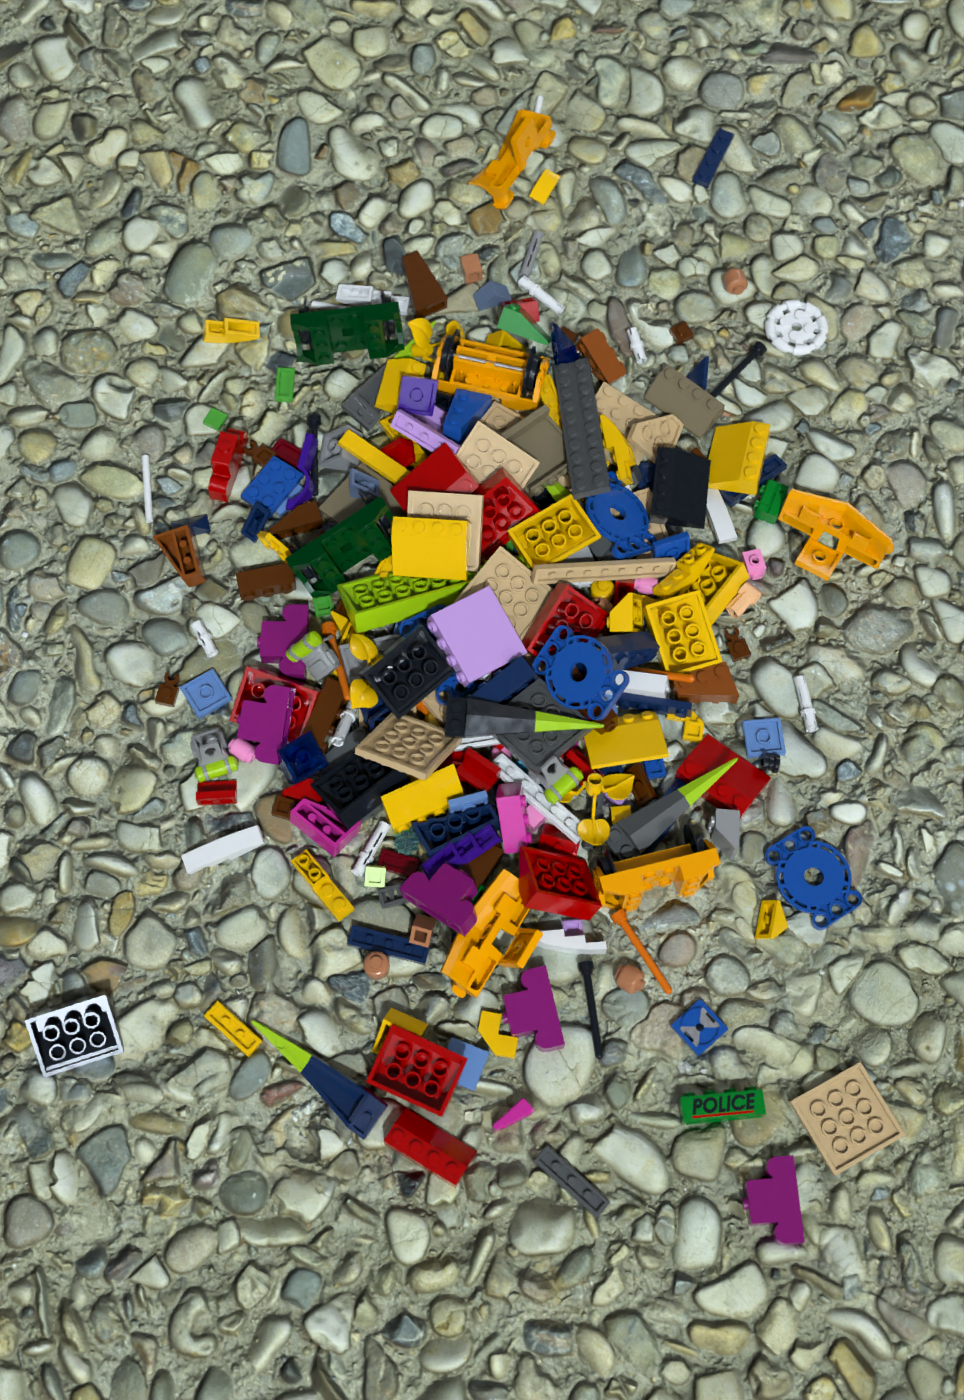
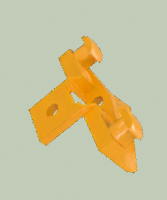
M524 109L518 110L497 158L493 159L488 166L468 182L469 185L480 186L492 195L494 200L493 207L503 210L511 204L514 192L509 190V188L526 167L527 158L532 151H536L538 148H548L554 141L556 132L551 130L553 126L551 116Z
M791 489L787 494L778 520L810 535L809 540L796 559L795 565L828 581L844 553L878 569L886 553L891 554L893 552V539L850 503ZM824 531L839 539L836 550L818 542ZM815 557H821L823 560H818Z
M505 869L500 871L473 906L477 914L476 924L465 937L457 932L440 972L454 981L451 989L456 996L464 998L466 993L472 997H478L496 965L523 969L543 935L538 929L519 928L530 908L523 906L519 893V879ZM500 929L515 937L504 955L492 945Z

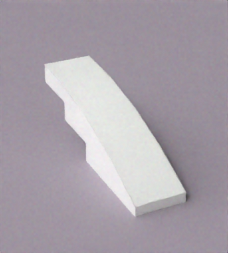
M339 284L336 301L354 307L381 304V291H375L373 286ZM384 291L386 297L391 296L392 302L399 303L400 314L408 316L410 297L392 296V292Z
M708 488L706 519L708 518L711 529L715 532L718 544L735 541L737 535L719 490Z
M256 825L214 840L181 856L187 873L193 874L207 866L213 867L227 859L233 860L265 844L260 827Z
M564 929L540 931L543 935L537 944L538 947L563 953L584 955L606 954V941L586 943L585 935L565 937Z

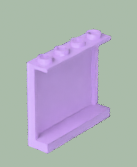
M434 405L433 416L407 414L399 409L390 427L431 452L436 451L446 442L457 454L464 443L463 441L461 444H457L443 435V424L447 412Z
M490 585L432 614L427 619L428 629L436 636L439 648L444 650L448 664L451 667L453 666L456 678L459 683L463 684L464 688L475 680L508 664L514 657L519 658L521 655L523 657L528 653Z

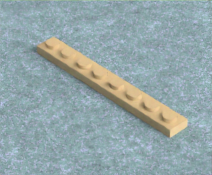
M674 557L540 564L534 565L531 581L533 585L555 584L558 582L573 583L667 577L675 570L677 561Z

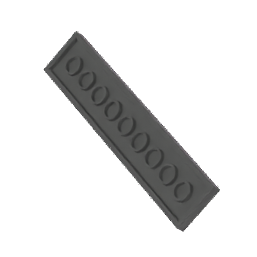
M589 357L554 365L573 498L577 500L611 492Z

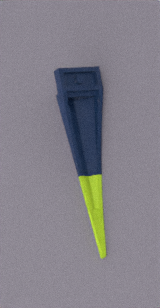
M252 1020V1024L302 1074L346 1127L365 1140L388 1107V1104L376 1096L372 1090L258 1021Z

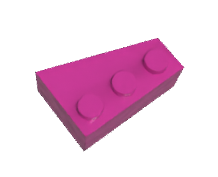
M522 782L499 784L496 801L505 854L520 852L521 846L529 847V844H532V834L528 832L527 825H530L529 815L525 810L527 802L526 796L523 794Z
M305 798L290 811V822L333 857L361 829V821H359L348 830L327 807Z

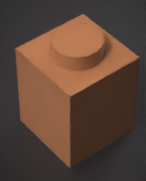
M467 254L460 257V268L465 284L482 281V267L478 254Z
M417 914L412 925L409 943L429 947L434 935L437 919Z

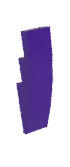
M489 823L475 835L470 832L456 844L450 842L420 866L428 880H430L444 863L458 869L485 853L502 839L494 826Z

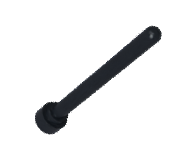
M756 341L751 346L750 353L710 395L716 398L755 357H761L767 351L766 346L762 342Z
M310 414L307 416V425L311 434H314L318 440L321 416ZM318 446L311 468V477L315 484L314 497L319 494Z
M583 961L577 963L578 972H581V976L584 978L595 1057L602 1059L603 1049L591 977L594 963L593 961Z

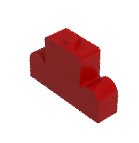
M228 428L226 432H220L211 458L213 475L208 485L210 499L228 503L244 456L243 449L247 447L249 441L247 431Z

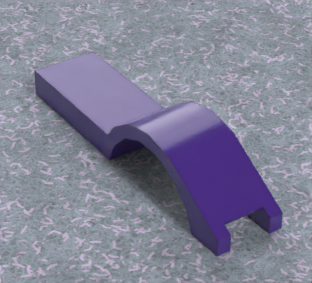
M306 433L297 466L306 478L305 487L298 496L288 499L286 510L292 511L298 505L310 501L314 494L315 484L310 476L318 446V440L314 434Z

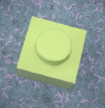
M365 865L364 886L384 887L386 867Z

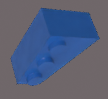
M457 388L443 424V435L453 442L461 444L468 437L476 423L481 420L491 407L492 395Z

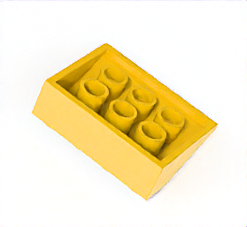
M751 421L716 427L708 460H711L708 488L757 495L770 438L771 424Z
M573 494L568 495L507 530L510 542L532 571L534 565L557 564L601 538V535L578 501L574 500Z
M393 516L391 533L393 576L467 581L472 524L468 521Z
M713 553L701 575L684 594L700 590L712 626L750 577L743 562ZM660 597V598L658 599V601H662V600H666V599Z
M700 590L644 606L643 613L650 635L660 646L656 654L662 671L685 674L723 662Z
M644 711L641 714L635 715L625 714L622 717H618V726L613 731L601 735L593 729L581 739V745L591 769L669 757L659 718L652 711Z
M451 764L432 773L426 780L418 779L381 796L384 814L395 835L409 831L410 827H412L411 823H421L432 817H441L448 810V800L462 797L464 793L454 764Z

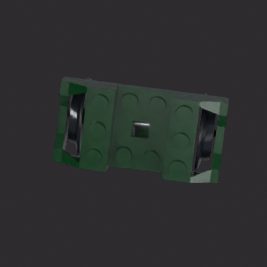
M381 290V304L310 312L308 301L304 299L303 307H298V313L290 314L291 329L296 343L298 361L318 366L335 364L334 353L368 349L370 359L389 357L399 350H405L399 303L392 302L391 296L386 297L384 291ZM395 323H396V329H397L398 339L390 340L391 334H396V331H395ZM308 344L310 349L303 350V345Z
M359 491L358 493L366 506L302 548L292 536L290 537L292 545L289 547L291 555L285 558V560L312 598L332 594L337 591V585L347 582L342 573L372 553L379 562L392 555L391 533H388L391 525L384 515L386 514L392 523L393 514L381 496L374 500L371 494L364 496ZM376 522H378V524L380 525L381 529H382L383 532L385 533L386 537L383 535V533L381 532V530H380L379 527L377 526ZM313 578L318 580L313 585L309 582Z

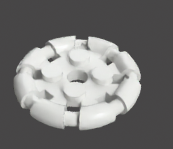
M797 299L786 300L781 305H775L769 311L767 321H765V333L767 338L772 341L771 344L781 352L802 356L810 354L813 350H818L824 344L827 338L826 334L828 333V322L826 317L822 316L821 310L812 303H803ZM798 326L801 330L796 331L793 330L792 327ZM789 342L795 343V347L788 345Z

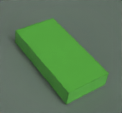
M277 367L275 402H293L295 368Z

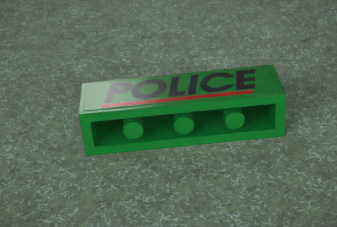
M755 1086L744 1088V1091L737 1092L735 1088L723 1090L724 1093H716L714 1090L705 1091L703 1095H695L694 1092L682 1094L683 1097H680L678 1100L681 1126L763 1118L766 1115L763 1089H757Z

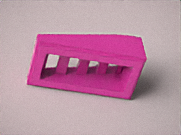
M522 1098L493 1124L492 1129L494 1132L500 1131L532 1115L534 1109Z

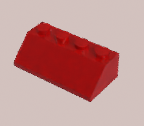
M407 1108L396 1120L384 1139L385 1146L455 1189L477 1154L476 1150Z

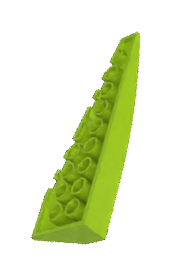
M521 556L515 557V558H516L517 560H519L523 565H525L529 570L531 569V568L526 564V562L521 558ZM488 560L484 561L483 565H480V570ZM468 571L467 581L393 576V573H389L387 577H380L378 574L339 584L337 589L352 626L357 633L412 618L440 604L445 606L452 605L479 571Z

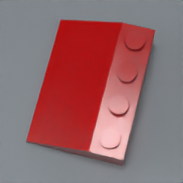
M445 442L395 485L390 492L407 515L409 490L472 494L481 486V483Z
M503 467L472 493L474 495H484L481 553L490 558L500 546L503 547L510 541L507 530L541 511Z
M558 582L521 642L527 650V654L536 658L558 626L565 625L573 630L574 636L585 635L596 638L606 624L607 617H610V614L568 584ZM563 629L560 632V638L562 640H564L567 637L568 633L566 629ZM579 639V640H580V642L588 643V640H589V639ZM552 645L549 649L551 656L557 652L555 645Z
M255 665L246 666L229 721L237 723L244 700L266 703L264 691L270 685L296 688L288 742L297 745L322 689Z
M707 734L678 768L674 779L679 778L688 784L734 758H738L737 762L700 797L717 809L740 810L741 820L771 780V777Z
M526 846L520 847L519 893L525 908L589 921L602 907L586 860Z
M392 1024L366 1082L444 1118L468 1058Z

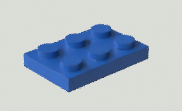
M273 456L240 495L241 499L254 506L255 502L260 503L271 512L269 517H272L304 478L303 473Z

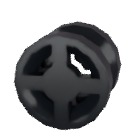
M763 752L760 760V771L766 772L769 770L777 774L780 767V755H769Z

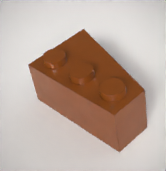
M597 328L580 338L572 349L574 352L579 351L584 358L589 357L590 366L593 369L592 374L601 385L603 382L612 385L627 374L625 372L626 369L623 363L617 359L615 350L607 343L605 334Z
M188 525L153 536L189 588L206 582L195 535Z
M726 662L685 673L694 676L695 680L692 683L671 680L670 689L674 699L677 701L690 703L712 702L713 704L730 702V704H736L739 698V693Z

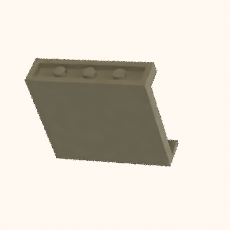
M546 404L500 434L541 462L523 489L530 498L534 495H540L547 486H553L560 477L569 475L564 433L549 416L550 409Z
M361 462L356 470L380 480L379 497H382L393 516L407 517L390 492L394 486L384 476L378 475L374 469ZM350 475L319 507L321 518L325 521L340 523L366 506L362 498H351L349 487ZM385 514L384 516L391 525V527L388 529V533L390 534L392 533V523ZM376 522L377 526L379 527L383 535L386 537L380 525L378 524V522Z

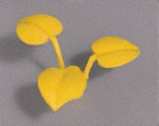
M416 318L409 321L407 324L412 331L415 341L411 348L412 355L415 358L423 357V361L427 360L435 363V360L429 358V356L433 353V347L440 346L441 342L429 344L433 333L430 322L425 318ZM450 321L446 326V335L453 336L456 329H459L460 339H465L462 325L458 321ZM440 372L439 380L446 381L444 372Z
M360 634L350 635L349 647L352 654L360 660H367L366 666L371 663V659L378 657V649L369 638ZM355 679L351 682L349 696L352 709L371 708L378 703V696L370 688V685H367L362 679Z
M597 773L590 774L587 782L584 781L580 788L579 785L575 786L561 801H558L568 803L572 801L573 795L578 796L584 788H586V792L590 796H593L591 820L584 819L577 826V833L583 841L596 846L602 845L607 841L610 834V826L604 819L595 820L596 797L602 791V793L607 792L608 797L611 799H626L632 792L635 777L633 774H610L603 778Z

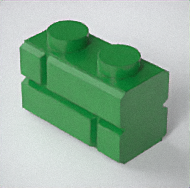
M770 479L766 485L763 484L759 495L762 497L760 500L756 499L753 510L756 511L754 517L762 521L765 520L767 523L775 524L789 487Z

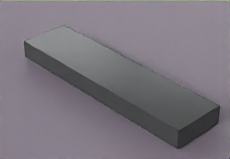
M548 1145L533 1160L538 1167L596 1219L610 1204V1201Z

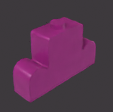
M291 604L283 609L284 621L262 622L261 636L257 637V648H260L262 663L279 664L281 675L300 682H306L305 663L302 660L298 662L290 661L286 656V651L292 644L297 643L309 632L310 611L308 605Z
M270 685L264 691L266 703L249 700L243 701L241 713H239L237 723L239 724L237 737L239 739L260 742L254 751L258 761L284 765L296 688Z
M444 863L429 881L424 873L415 872L399 888L405 900L464 937L477 922V914L471 900L476 896L478 890L474 880L463 870L458 871Z
M546 965L525 970L521 976V987L524 991L506 994L503 997L505 1011L502 1012L504 1024H508L511 1037L519 1038L536 1034L535 1046L541 1052L563 1049L565 1042Z
M794 1155L772 1157L764 1165V1174L768 1179L748 1180L744 1184L745 1197H742V1207L747 1212L749 1226L775 1225L772 1230V1238L776 1244L781 1246L801 1245L805 1243Z

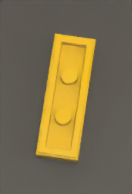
M219 1001L205 1013L204 1017L247 1057L261 1045L262 1040Z

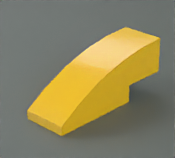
M224 318L223 321L205 319L203 325V342L238 343L260 338V324L257 321Z

